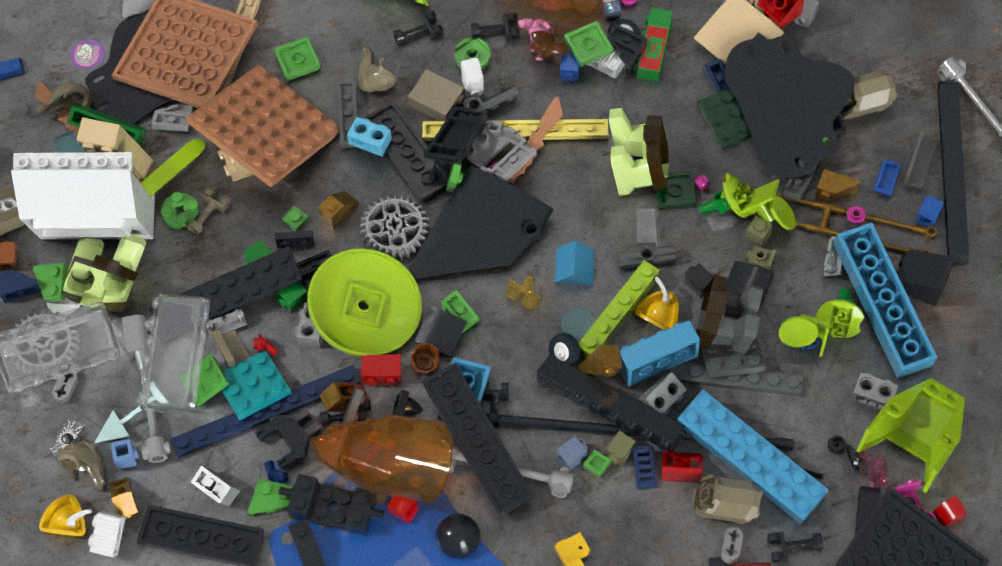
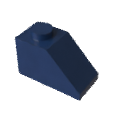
M7 270L0 273V296L4 303L41 292L37 280L20 272Z

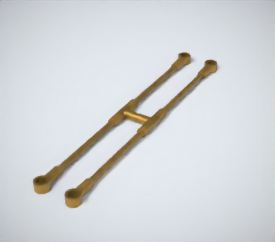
M725 177L722 179V187L723 183L725 182ZM750 186V191L757 189V187ZM776 192L775 196L824 210L820 226L797 221L796 226L835 237L837 234L842 233L840 230H834L827 226L831 212L845 215L848 211L846 208L815 200L801 199L797 201ZM757 212L754 213V214H752L753 216H758V217H759V215L757 214ZM866 214L865 219L912 230L911 232L925 235L927 239L932 240L937 235V229L934 226L927 228L917 225L911 226ZM882 243L884 248L906 254L908 250L931 253L928 249L916 250Z

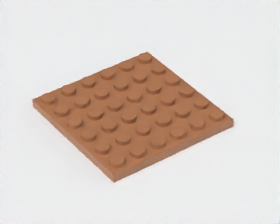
M155 0L112 73V77L126 84L199 108L221 92L258 26L257 20L196 0Z
M261 65L254 67L186 118V122L270 187L278 183L340 134L339 125Z

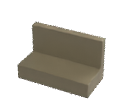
M218 329L211 332L213 340L228 368L250 358L235 330L222 335Z

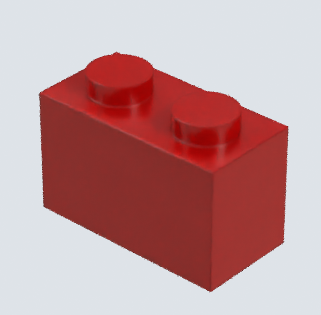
M401 354L362 356V383L368 386H376L377 384L395 386L402 384Z

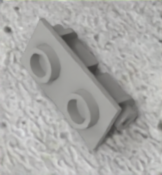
M835 236L828 240V254H826L822 267L824 269V277L841 275L843 264L833 245Z
M236 309L232 313L213 320L208 319L209 322L205 323L211 338H213L211 332L218 329L222 335L247 325L242 309Z

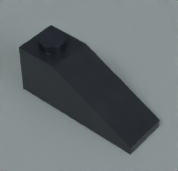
M305 519L288 526L303 566H325L308 520Z

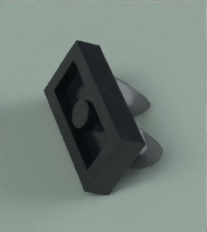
M401 390L395 397L389 432L396 433L399 430L406 431L415 427L414 422L405 413H417L422 411L423 408L417 401L409 397V391Z

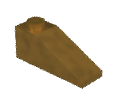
M600 345L576 369L588 374L604 375L605 377L614 376L622 368L618 345Z

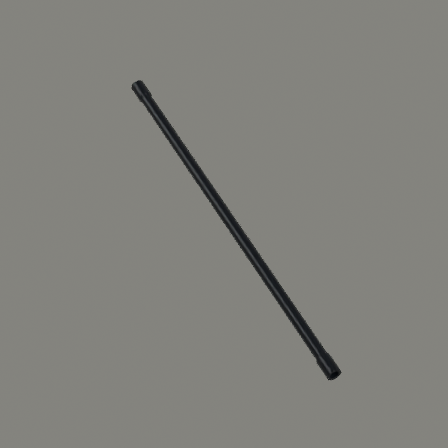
M438 413L437 420H442L441 416ZM500 415L501 425L617 434L620 430L628 436H638L632 432L625 431L623 427L616 424ZM684 431L682 440L696 441ZM763 437L779 450L793 451L794 439Z

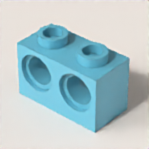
M356 117L347 134L350 145L379 156H383L392 139L391 131L388 127L374 124L366 118L361 119L359 117Z

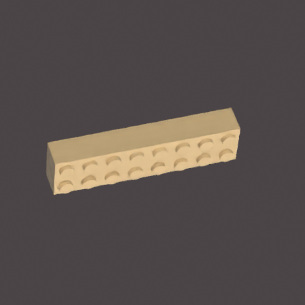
M82 118L77 141L88 153L132 152L133 175L139 183L155 171L156 162L121 125Z

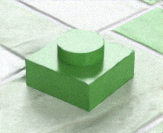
M295 206L282 218V222L294 231H299L309 220L308 215Z
M594 449L583 464V468L600 478L610 465L611 459Z

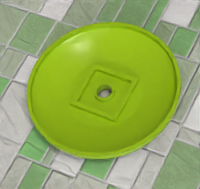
M350 249L333 255L317 269L308 288L307 306L315 329L325 341L344 353L362 357L366 355H387L406 344L419 325L422 313V298L414 277L398 260L372 249ZM364 302L368 305V309L362 310L358 304Z

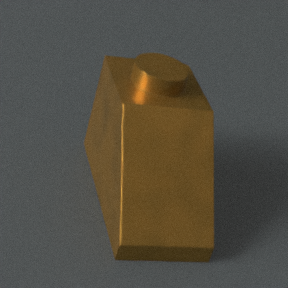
M824 169L817 186L816 197L823 201H838L857 193L860 180Z
M346 191L331 194L318 206L319 217L334 229L359 202Z
M333 382L319 395L326 412L346 410L355 385L362 386V383Z
M125 477L110 482L111 498L117 514L126 516V518L132 517L138 512L129 478Z

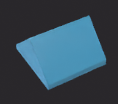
M576 240L557 248L555 284L593 285L594 249Z
M453 357L451 365L454 363L458 365L477 400L481 403L491 367Z

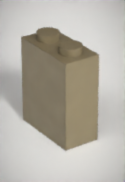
M426 69L408 95V105L438 121H445L455 106H462L463 100L466 98L465 89Z

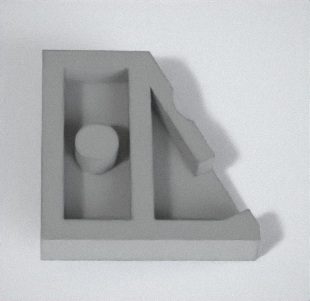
M175 104L168 108L155 110L151 124L152 129L189 132L190 125L186 122V118L193 112L194 106L186 104L178 107Z

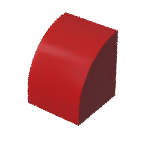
M397 490L387 506L389 514L410 524L419 510V505L400 490Z
M956 495L940 504L933 511V514L938 522L947 528L964 520L967 511Z

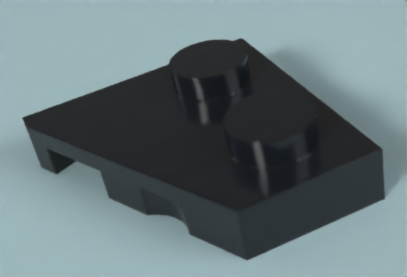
M616 23L607 35V39L615 53L627 68L631 70L645 47L647 38Z

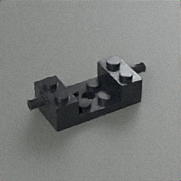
M299 473L292 489L280 486L278 492L279 495L290 498L287 508L289 518L299 521L307 519L312 524L367 536L372 516L383 519L385 515V510L375 509L377 502L375 491L356 487L355 491L320 484L318 478ZM331 503L339 505L338 509L334 512L328 510V506Z

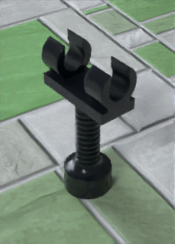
M435 11L421 14L423 25L406 30L405 32L401 29L393 31L397 45L405 43L406 37L408 38L427 31L431 40L444 35L442 25H436L433 28L430 26V24L437 21Z
M517 13L503 14V24L480 26L479 23H471L472 38L480 37L482 32L504 31L506 41H509V39H519V28L508 29V24L514 25L518 23Z
M489 382L486 383L482 400H491L490 413L487 414V417L494 429L501 426V416L498 414V400L508 401L509 383L502 382L501 390L490 389Z
M364 400L363 405L359 404L357 410L359 412L357 420L358 430L373 428L372 418L360 419V411L366 412L371 410L370 400ZM320 412L322 428L329 427L334 421L342 422L345 413L330 415L328 412Z
M783 531L767 534L768 544L780 542L782 551L771 553L772 563L787 562L788 549L813 546L815 550L824 548L821 533L812 534L810 539L790 541L788 543L785 542Z

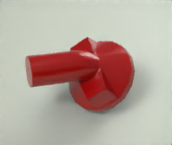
M258 334V338L254 337L253 349H257V353L266 348L273 357L276 356L279 351L266 338H263L261 334Z

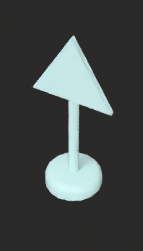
M153 381L149 385L153 396L121 420L113 410L94 443L98 444L130 437L123 426L125 422L156 399L163 406L170 404V400L160 386Z

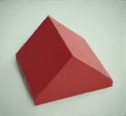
M759 0L757 5L780 28H783L802 15L804 0Z
M663 451L661 481L701 484L703 454L672 452L671 454L668 451Z

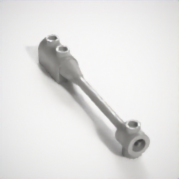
M955 57L944 61L940 69H938L939 78L942 81H958L959 85L997 130L1002 140V124L963 78L967 68L965 62L962 59L957 61Z
M144 315L122 317L126 352L130 360L136 359L139 372H141L144 398L147 401L152 397V392L149 389L150 379L148 371L151 348H155L153 336L149 337L148 331H152L150 319L146 320ZM152 402L146 407L150 438L145 441V444L141 445V451L144 460H148L151 463H159L168 458L167 454L171 453L169 441L165 442L163 437L158 436Z
M427 435L426 439H419L414 453L415 464L453 473L455 465H468L460 449L456 446L455 441L447 439L445 443L437 442V437L433 435ZM517 467L523 477L548 482L550 489H552L551 493L556 497L564 498L567 496V493H571L575 474H571V469L567 467H561L560 471L554 470L550 475Z

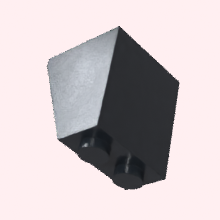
M908 250L906 256L902 255L898 266H901L899 272L896 271L907 295L936 306L950 275L955 257Z

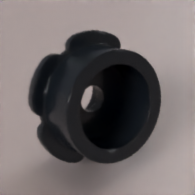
M836 435L828 440L829 445L827 447L831 453L834 452L839 455L846 450L847 443L842 436Z

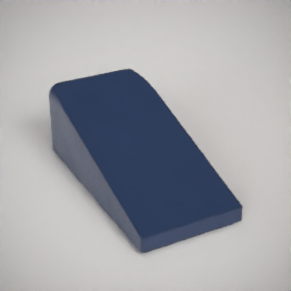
M721 58L705 64L702 69L717 96L721 98L731 94L732 91L724 78L725 67Z

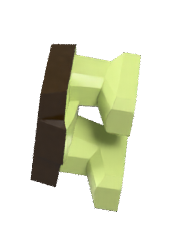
M622 108L610 109L609 124L615 146L611 147L610 157L619 196L629 195L635 188L653 186L654 191L666 188L668 183L669 153L662 116L647 115L646 124L631 125ZM631 156L643 157V159L634 161Z
M132 233L130 237H121L113 259L101 256L104 247L101 239L96 237H80L61 295L73 302L99 311H123L138 275L135 271L145 249V239Z

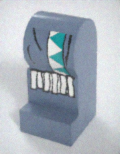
M599 0L606 19L621 16L618 0Z

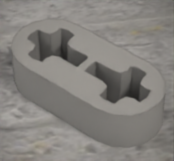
M64 368L54 385L52 395L59 404L67 403L71 399L78 383L79 376L74 368ZM72 374L73 378H69L67 381L65 376ZM64 389L65 395L59 397L58 393H62Z
M731 527L725 532L721 558L727 564H734L739 559L743 541V533L739 528ZM732 535L735 536V542H731ZM729 549L733 550V556L729 555Z

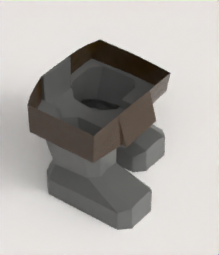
M714 274L705 291L696 333L700 339L699 346L708 349L711 344L731 345L736 352L746 354L757 334L760 315L756 313L761 303L763 288L752 285L741 295H738L726 288L727 277Z

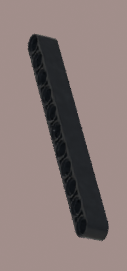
M938 81L937 96L947 256L955 257L954 263H968L969 243L958 81Z

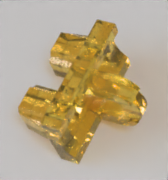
M528 275L522 285L511 279L508 280L507 285L509 287L505 294L508 298L516 301L520 292L523 293L525 297L521 305L530 310L536 301L540 303L542 299L538 294L531 291L535 282L534 276Z

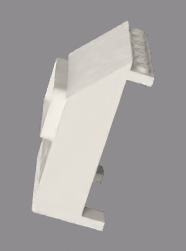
M132 152L14 153L13 170H11L19 219L41 240L79 239L80 237L120 239L121 237H130L131 233L144 239L154 238L155 193L150 197L133 175Z

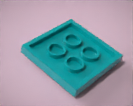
M266 350L223 371L230 384L223 388L221 392L239 421L292 394Z

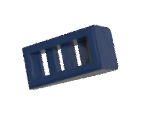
M652 445L633 447L632 455L637 490L657 488ZM640 462H649V463H650V464L639 465ZM651 470V472L640 473L639 471ZM650 477H652V480H650V481H641V480H640L641 478H650Z

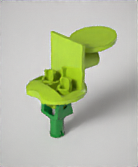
M727 173L723 183V190L715 192L711 201L699 205L700 213L703 212L702 216H706L716 210L722 215L731 207L741 218H746L757 212L761 219L769 223L776 219L786 230H792L796 227V218L791 207L783 198L775 196L780 182L779 179L750 191L749 184L744 186L734 174Z
M845 287L839 290V296H836L835 300L827 301L819 307L816 317L801 314V316H794L782 322L779 327V338L788 346L805 347L812 344L817 337H820L822 344L819 357H822L828 335L835 338L855 336L861 332L860 323L865 316L862 310L850 299L851 290L847 288L845 292Z

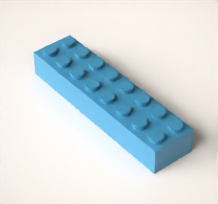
M871 222L837 234L833 245L897 379L933 366L938 357L873 223Z
M704 390L696 396L677 419V422L685 426L684 431L743 479L756 483L763 490L764 496L800 525L806 521L829 491Z

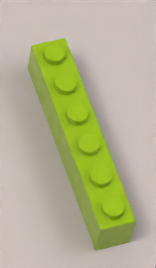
M645 260L640 264L579 341L580 357L585 360L600 345H609L634 313L636 306L657 284L655 277L659 278V269Z

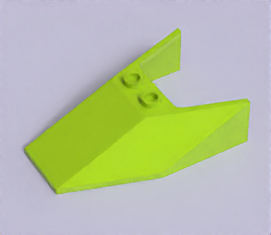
M929 378L891 397L866 429L856 451L860 453L884 440H889L922 459L926 464L923 491L926 493L961 439L965 397Z

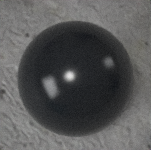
M461 513L451 514L445 517L437 527L436 543L438 548L450 558H466L472 555L480 544V528L476 521L468 515Z

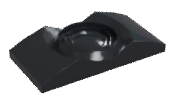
M455 106L424 152V158L456 163L462 161L469 155L475 138L482 135L489 115L488 111Z

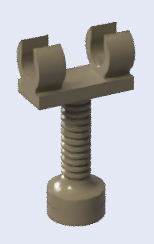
M208 187L201 196L202 201L207 204V207L196 221L191 220L187 225L188 230L195 235H199L203 230L202 224L212 211L216 209L224 214L232 203L230 201L231 198L224 195L219 203L214 200L217 194L215 189Z

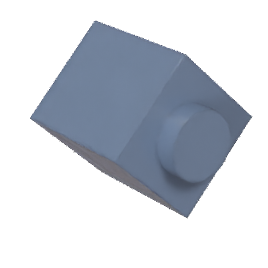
M573 437L556 449V457L564 467L573 469L587 459L588 448L582 440L579 441L576 437Z

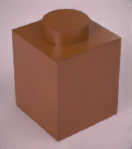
M11 241L0 243V272L7 270L18 271L19 249L16 243Z

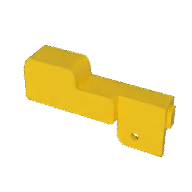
M580 532L554 545L555 551L564 566H584L581 559L590 553V548Z

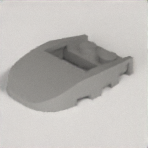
M487 120L482 135L475 138L466 159L474 167L509 183L508 180L532 157H536L537 153L533 146L531 148L528 146L524 137H520L516 133L515 129L511 127L506 128L502 123L495 120ZM509 143L515 146L492 169L485 167Z

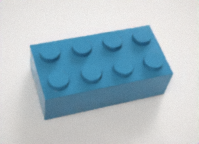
M690 321L679 322L668 330L658 331L652 337H644L638 343L631 346H623L619 350L622 368L619 372L627 387L698 357L700 339Z

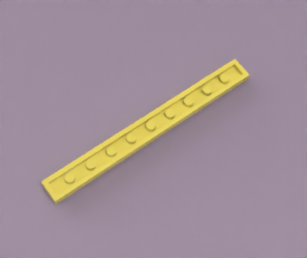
M608 119L559 120L542 140L608 139ZM495 120L502 123L506 128L511 127L515 129L516 133L526 140L529 139L532 133H536L542 125L540 120ZM423 121L422 140L432 141L445 121Z

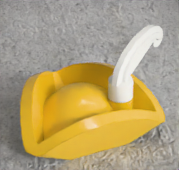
M655 277V281L662 291L645 297L636 306L634 313L662 330H668L677 324L678 299L675 293L666 291L662 281Z
M63 495L54 500L44 511L39 524L40 531L83 536L86 533L84 515L92 513V510L86 509L82 511L74 495Z

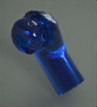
M272 460L264 463L270 481L280 484L288 482V473L276 470Z

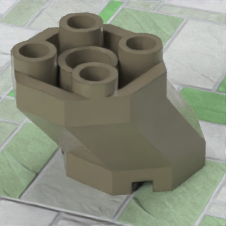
M875 71L854 77L853 93L839 113V116L844 119H851L876 111L883 112L897 98L892 76Z
M711 474L702 477L700 480L703 482L700 487L696 486L694 489L691 506L697 510L695 513L698 516L732 521L738 524L748 523L759 516L763 490L756 483L718 477Z

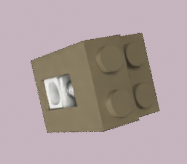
M10 187L0 190V235L25 225L19 219L15 192Z

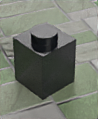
M698 263L695 267L691 266L685 272L684 283L701 298L704 296L713 275Z

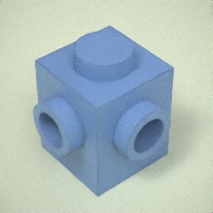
M131 439L111 443L113 461L118 470L137 466L136 459L139 458L137 446H133Z

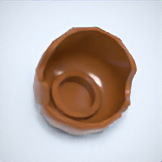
M430 343L417 345L411 354L413 369L419 374L428 375L433 373L440 363L439 350Z

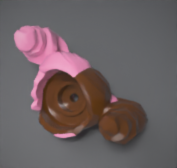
M525 18L518 21L519 27L528 30L531 41L530 48L534 59L537 61L544 60L552 54L558 56L566 55L567 46L564 43L555 41L552 36L554 28L549 22L542 19L534 20L533 18Z

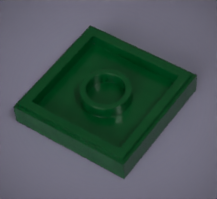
M692 171L668 173L667 187L656 191L658 210L695 208L696 198Z

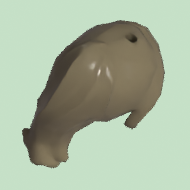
M370 47L363 48V57L358 69L359 87L368 93L386 91L396 84V75L391 69L384 67L383 57L379 59V66L374 64V53Z
M68 81L54 89L48 103L38 107L37 111L41 116L45 117L58 111L61 107L71 110V107L77 104L89 107L92 104V99L88 90L82 84Z
M82 440L77 443H71L58 452L57 459L61 466L69 472L72 480L75 479L73 470L87 471L92 478L95 489L103 491L104 488H107L104 478L103 458L92 441Z

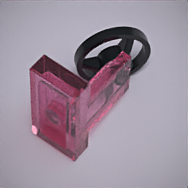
M850 444L846 445V451L855 472L859 471L860 462L869 466L870 487L880 488L888 477L886 457L880 453L875 456L866 450L859 453Z

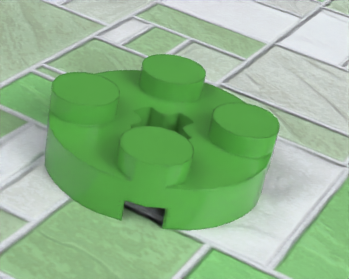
M466 38L460 41L455 48V63L460 69L461 61L473 59L469 57V53H476L474 58L479 59L482 70L491 61L490 48L482 39L471 40V38Z
M174 192L172 196L164 201L161 214L169 227L178 230L181 227H186L191 220L196 221L198 219L199 206L193 196ZM183 208L185 212L177 214V209Z

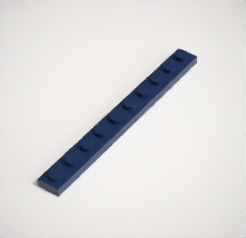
M351 365L292 389V394L240 421L235 413L171 438L178 458L262 425L268 422L272 416L286 415L321 401L319 395L333 382L361 383L354 366Z

